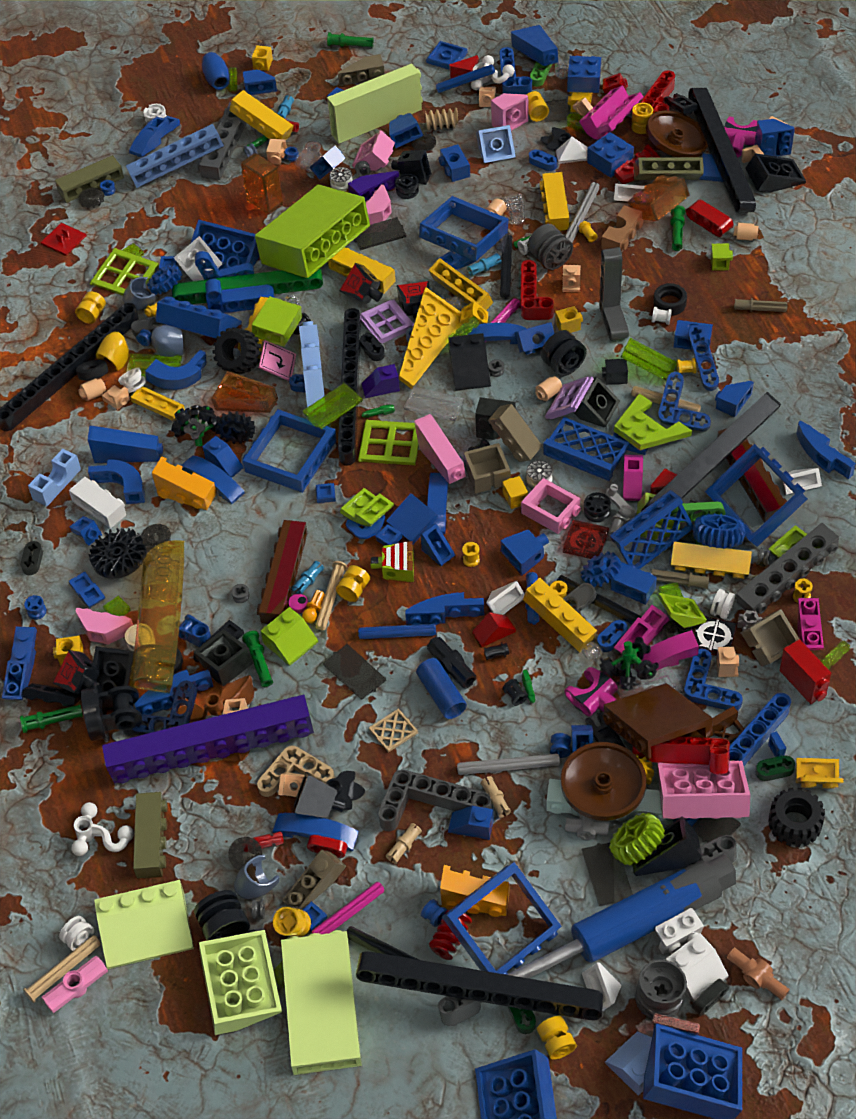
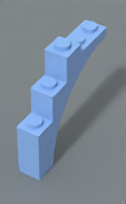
M313 321L302 322L303 326H299L308 414L326 412L319 330L317 324H313Z

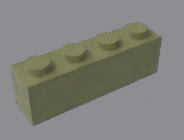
M112 155L55 180L58 193L68 203L100 189V184L104 180L116 182L123 179L124 175L121 165Z
M703 157L638 158L633 164L634 180H698L704 174Z
M161 792L136 794L133 869L137 879L163 877V868H166V856L163 855V849H167L166 836H164V831L167 830V819L164 818V812L168 811L167 799H163Z

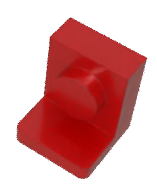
M621 73L603 79V91L605 94L622 85L625 90L628 87V82L626 78L622 77Z

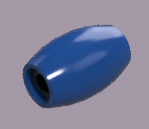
M215 52L205 54L202 58V71L205 79L217 90L226 88L229 84V70L225 61Z

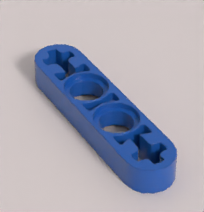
M693 325L688 331V337L703 387L706 390L713 391L719 385L718 373L703 327ZM694 331H697V333H699V340H700V341H698V342H697L696 335H693V334H694ZM704 346L706 352L700 354L696 351V348ZM709 362L711 367L705 370L701 367V364ZM710 373L711 380L714 381L713 385H710L708 382V374Z

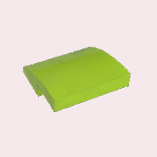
M363 488L341 508L340 513L356 523L371 527L394 506V503L380 493L375 496Z

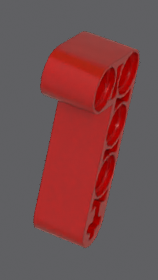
M670 70L663 71L640 103H647L653 107V114L658 111H669V106L664 103V99L674 90L675 73Z
M525 260L521 264V317L525 320H550L554 316V301L550 297H537V265L532 260Z
M676 737L651 746V758H647V760L656 763L709 765L711 773L725 774L729 771L730 742L722 738Z

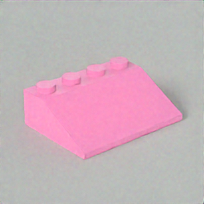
M730 761L729 771L725 774L711 773L709 765L658 763L660 802L663 818L674 820L682 816L691 819L749 817L750 791L742 761Z

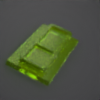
M632 338L628 340L621 355V358L667 381L669 374L674 372L676 361Z
M130 354L126 372L139 368L142 372L141 375L146 377L145 370L155 359L167 366L180 367L182 356L165 357L155 354Z
M343 383L302 412L315 427L322 429L361 403L363 398Z

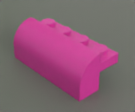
M623 85L614 88L579 122L590 137L599 140L613 131L632 112L633 106L639 103L643 95L641 92L628 96Z

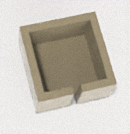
M499 443L464 452V467L475 494L491 490V486H494V488L503 487L502 481L511 478L510 468Z
M782 609L767 615L741 632L748 646L755 648L752 652L761 667L771 664L782 657L783 649L799 640Z

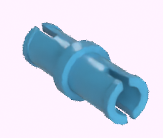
M289 95L285 96L283 102L278 107L279 111L277 114L282 118H286L291 111V105L294 102L292 96H290L289 100H287Z
M496 253L486 259H480L479 262L467 267V270H470L468 271L469 275L474 276L482 271L486 272L489 268L501 264V260H498L501 257Z
M314 561L310 568L301 574V578L296 584L292 586L293 592L298 589L296 594H303L306 588L315 582V578L319 573L324 570L323 565L317 568L320 562Z

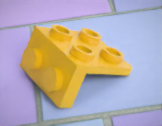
M796 758V783L801 784L802 788L817 787V784H822V788L834 789L838 787L839 784L844 783V779L839 778V759Z

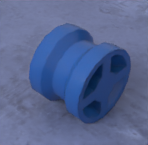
M33 595L26 599L24 606L28 616L34 620L43 618L47 612L43 598Z
M564 733L553 734L551 736L552 746L550 747V754H558L559 758L568 757L571 750L569 747L571 737Z
M432 899L424 906L421 911V917L429 919L430 924L433 927H437L441 924L442 916L445 915L447 909L440 907L438 901Z

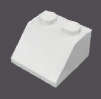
M200 236L174 257L192 281L204 280L195 265L194 256L197 252H208L217 268L222 265V262Z
M701 933L666 958L667 961L678 965L685 973L687 980L685 993L693 1002L717 979L721 978L724 981L729 976L716 950Z

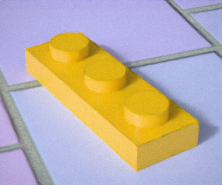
M143 386L137 389L130 397L133 403L172 421L175 419L174 414L177 410L182 408L185 410L183 404Z

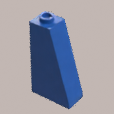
M540 25L511 31L512 47L543 66L558 63V48Z
M89 426L88 443L94 463H107V460L110 459L123 462H158L160 454H163V444L159 442V438L156 435Z

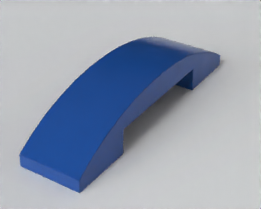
M484 323L457 331V336L483 333L485 341L510 340V344H517L514 332L524 330L526 327L510 323Z
M192 455L180 465L183 467V471L191 475L194 472L214 482L219 496L230 504H233L245 494L244 490L227 473L204 458Z
M431 473L427 507L435 512L438 518L430 527L436 523L441 532L445 534L449 483L440 473Z
M279 813L272 833L282 832L283 836L293 838L294 835L307 838L311 835H319L338 839L348 845L347 850L349 851L354 850L359 835L358 830L342 823L322 817L297 813Z

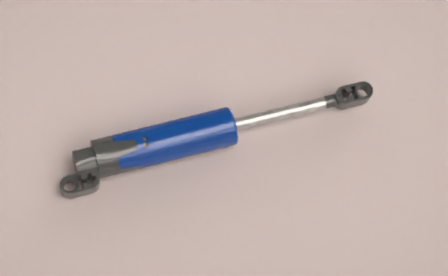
M724 835L701 846L702 857H700L698 862L573 924L571 933L574 941L507 975L531 978L578 953H581L586 961L593 963L655 931L656 926L689 908L696 910L722 897L723 890L736 884V870L732 864L737 858L735 838L730 835ZM445 996L438 1003L441 1021L446 1026H455L478 1014L481 1010L480 1003L482 1002Z

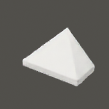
M574 137L569 138L556 150L558 164L587 161L588 147Z
M615 183L614 200L647 203L649 186Z
M819 468L800 469L789 472L794 478L791 482L794 485L798 483L804 490L822 486ZM783 482L785 494L793 493Z
M514 581L492 591L486 603L492 613L503 615L521 602L525 594L519 583Z
M598 962L582 972L586 987L598 990L603 994L602 1011L613 1005L621 984Z

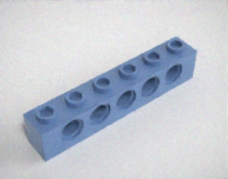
M211 124L126 165L136 188L224 145L214 125Z

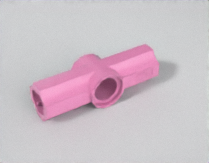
M95 956L78 970L67 972L64 975L63 981L43 995L42 999L51 1012L55 1013L73 998L83 996L86 993L87 987L106 974L108 970L100 958ZM74 982H79L78 985L71 987Z

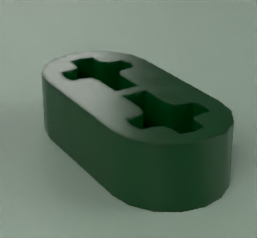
M787 755L761 760L756 766V776L762 781L791 776L794 773L795 761ZM785 763L786 766H789V769H786L782 764ZM762 768L769 770V773H765V771L762 770Z
M508 1007L514 1024L520 1033L530 1034L535 1030L536 1018L533 1011ZM523 1015L527 1021H530V1026L526 1027L525 1024H522Z

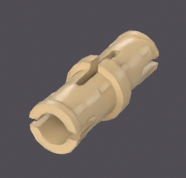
M491 776L487 777L488 783L484 778L480 784L491 797V804H493L499 818L504 817L503 811L508 816L511 810L503 799L504 794L501 790H498Z
M411 823L405 833L396 839V844L386 854L389 861L393 858L392 863L397 864L406 850L409 851L411 849V844L422 832L419 826L414 828L416 824Z

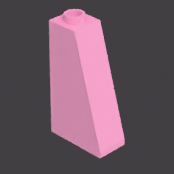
M428 414L415 420L419 449L446 481L451 484L466 477L463 461L433 416Z

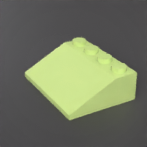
M180 880L94 900L107 969L194 949L184 890Z
M265 930L199 942L200 958L215 1035L238 1031L282 1012Z

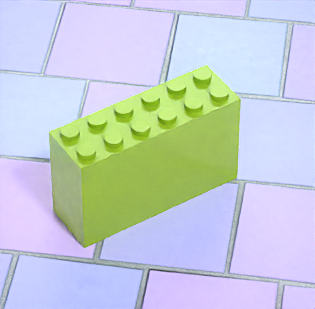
M318 184L255 235L261 264L309 278L370 226L365 197Z

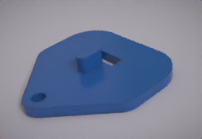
M385 515L378 519L371 527L361 525L350 519L347 520L346 527L358 539H368L380 532L385 521Z

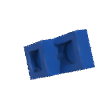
M452 251L439 257L456 270L476 262L457 253L454 254Z
M86 572L69 580L72 589L88 608L106 599L96 583L92 582Z

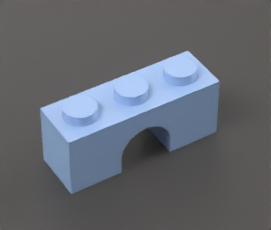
M63 448L51 460L53 467L50 475L46 477L39 473L28 485L32 499L45 506H48L81 470L77 455Z

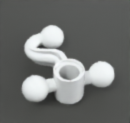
M490 55L484 56L482 62L473 67V71L491 64L494 65V58ZM509 64L505 65L501 77H498V71L495 70L494 74L472 81L471 88L478 91L484 83L491 79L494 83H503L513 76L514 67Z
M88 802L81 808L82 816L78 817L74 822V829L78 840L73 842L71 850L76 856H83L88 851V844L86 842L91 841L94 836H102L103 844L107 850L119 852L133 839L134 830L128 825L120 827L118 830L120 841L116 844L112 843L109 831L102 826L93 824L91 819L97 814V806L94 803ZM82 828H88L85 831H81Z

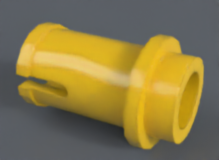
M587 221L579 224V232L583 233L589 242H594L598 236L591 228V224Z
M157 303L151 306L148 305L144 309L148 318L156 315Z

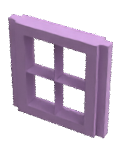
M389 300L360 315L363 325L382 344L406 333V330L414 325L395 300ZM390 309L394 316L386 319L382 312ZM379 314L383 321L375 324L371 317ZM398 319L403 326L394 329L390 322ZM387 324L392 331L383 334L379 327Z
M587 376L564 384L546 413L545 418L551 420L575 412L593 382V377Z

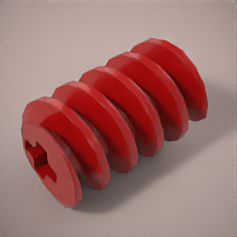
M465 913L458 917L464 928L468 930L469 928L466 924H471L472 919ZM442 919L441 925L438 926L437 932L434 933L433 939L429 942V947L439 957L445 960H452L453 957L449 952L456 953L457 949L453 945L459 946L461 943Z

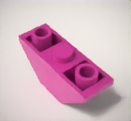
M624 455L623 499L625 501H640L642 498L643 455Z
M798 598V638L810 650L824 649L819 598Z

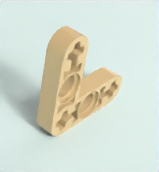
M288 746L260 777L257 786L262 796L269 797L275 794L279 789L280 775L275 774L274 771L279 767L284 768L285 772L292 773L295 770L305 775V772H309L322 779L321 774H328V778L324 777L322 779L325 782L335 777L334 771L330 766L296 746ZM294 754H296V758H295V757H291V758L289 759V756H288V755H292V756H293ZM311 762L314 764V767L306 770L303 768L305 763ZM264 784H265V785H269V784H270L271 787H270V788H269V787H266V788L264 789L263 785H264Z

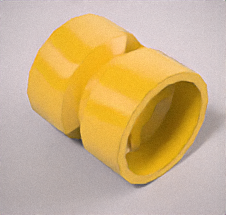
M537 91L526 94L528 96V115L530 119L535 122L544 120L549 114V108L542 95Z
M638 103L633 106L631 128L635 133H646V124L653 114V107L650 104Z
M89 291L76 308L75 314L81 321L93 324L105 307L106 301L97 292Z
M349 566L343 578L336 586L337 594L344 600L356 602L370 580L369 574L361 567Z
M282 907L274 914L273 927L281 935L303 937L310 930L311 919L304 910Z
M563 1016L548 1018L537 1027V1032L542 1042L546 1043L545 1049L552 1060L567 1056L577 1047L572 1034L567 1032L568 1026Z

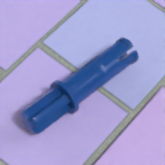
M529 572L526 574L527 588L538 580L537 573ZM526 603L528 623L536 625L539 622V614Z

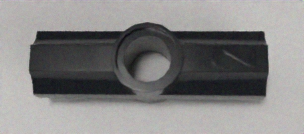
M441 637L432 638L427 645V650L438 659L446 673L450 674L462 688L472 686L476 680V675L465 664L462 655L456 649L452 650Z

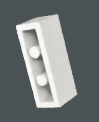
M84 477L69 490L72 502L110 529L126 516L124 502L119 498L113 497L108 490L100 488L94 480L90 481Z

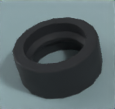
M666 283L656 288L654 292V307L667 311L672 309L671 316L678 315L684 311L687 302V292L683 287L674 283ZM665 296H674L680 299V301L676 303H666L663 302L661 298Z

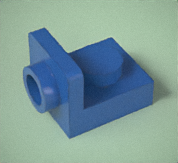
M85 516L69 527L72 533L81 536L88 546L95 542L99 535L102 536L95 521Z

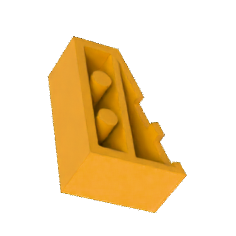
M162 456L152 471L157 495L164 499L174 500L180 504L184 503L197 509L208 510L217 495L214 482L194 472L191 475L183 471L182 466L177 464L175 467L166 462L167 458Z
M444 865L440 885L442 907H445L447 910L454 908L491 877L483 875L482 879L470 876L469 871L463 870L462 873L451 871V866ZM504 881L467 910V912L472 914H478L479 912L488 913L495 917L506 916L510 893L509 882Z

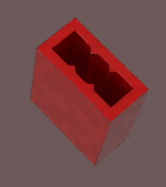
M800 639L785 647L779 671L810 704L822 701L827 696L831 672Z

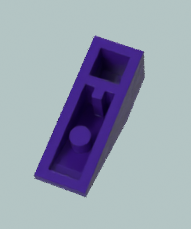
M392 171L360 176L348 183L349 193L365 197L366 202L381 185L385 186L386 191L395 188V180L399 176V172Z

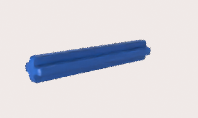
M492 64L440 82L436 84V89L438 93L494 74L495 68Z
M435 624L360 627L358 629L360 639L436 635Z

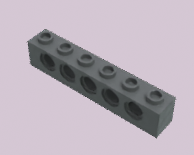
M231 102L225 108L224 115L219 120V125L216 129L224 146L204 155L202 161L199 162L198 168L203 178L221 179L246 126L245 121L229 111Z
M820 523L736 593L737 604L745 611H757V614H762L770 603L779 600L783 592L792 589L795 586V582L801 577L805 578L814 566H819L826 556L837 551L839 536L825 524Z

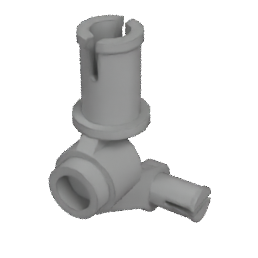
M611 484L605 494L610 498L611 503L613 502L619 508L618 513L611 518L612 524L608 533L609 536L634 518L636 513L617 493L618 486L616 484Z

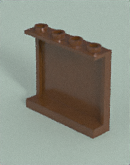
M667 683L604 704L603 720L605 724L609 725L617 734L621 735L648 759L651 758V746L690 732L697 731L705 738L713 736L712 717Z

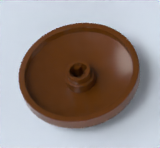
M667 110L658 111L650 116L646 124V133L650 141L661 151L671 156L700 157L708 147L699 123L682 113Z
M595 742L580 747L568 757L561 772V789L567 803L579 814L599 821L616 820L630 814L641 803L646 791V772L639 758L627 748L609 742Z

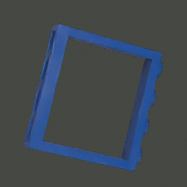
M452 196L420 223L419 238L477 261L508 233L509 219ZM455 215L491 230V232L475 245L437 229V227L448 217Z
M277 409L275 414L270 417L266 427L261 430L258 439L252 443L249 452L244 455L242 459L244 470L246 473L303 493L336 443V431L334 428ZM280 425L321 438L297 475L257 461Z
M754 444L705 492L714 502L718 501L723 504L726 515L735 517L744 523L745 536L758 547L808 498L803 494L805 490L798 483L794 485L791 482L794 478L787 471L783 473L780 470L782 466L775 459L771 461L768 457L770 453L764 447L760 449ZM761 458L795 495L758 530L753 532L721 495Z
M515 862L508 864L442 916V919L480 970L506 975L508 974L507 971L512 967L516 969L525 962L524 957L529 953L533 955L542 948L540 945L545 940L549 942L558 935L557 930L562 927ZM512 876L546 922L548 928L495 970L458 920V917Z

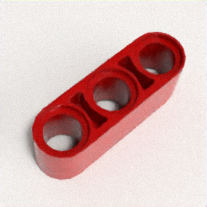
M701 199L686 209V215L690 220L717 237L723 236L734 226L733 220L729 216Z

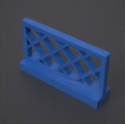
M563 417L549 439L546 438L544 441L543 455L610 481L614 469L629 448V442ZM567 424L572 426L573 430L564 432L563 427ZM587 432L590 436L580 438L579 433ZM573 434L576 435L577 439L571 441L567 440L566 436ZM563 437L565 442L558 443L554 440ZM602 438L606 443L597 445L595 439ZM592 440L594 446L584 448L583 442ZM580 444L581 449L575 450L570 446ZM619 445L622 446V449L613 451L611 446ZM602 448H609V453L601 454L599 451ZM596 450L597 456H590L586 452ZM612 457L614 461L610 464L603 459Z
M668 491L610 535L611 540L617 545L628 565H633L634 555L641 556L639 562L633 565L637 569H641L693 529V524L682 505L681 497L673 491ZM678 507L676 517L670 516L671 511ZM664 519L661 528H656V523ZM669 520H675L672 529H666ZM680 521H685L687 526L678 530ZM648 530L646 539H640V535ZM653 531L660 532L657 541L651 540ZM665 532L671 533L667 541H662ZM633 542L631 551H626L624 547ZM638 543H645L642 552L636 551ZM656 544L654 551L647 553L649 545Z

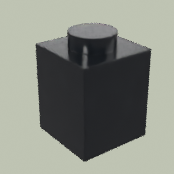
M627 358L606 359L605 367L601 369L602 378H605L606 385L627 384Z

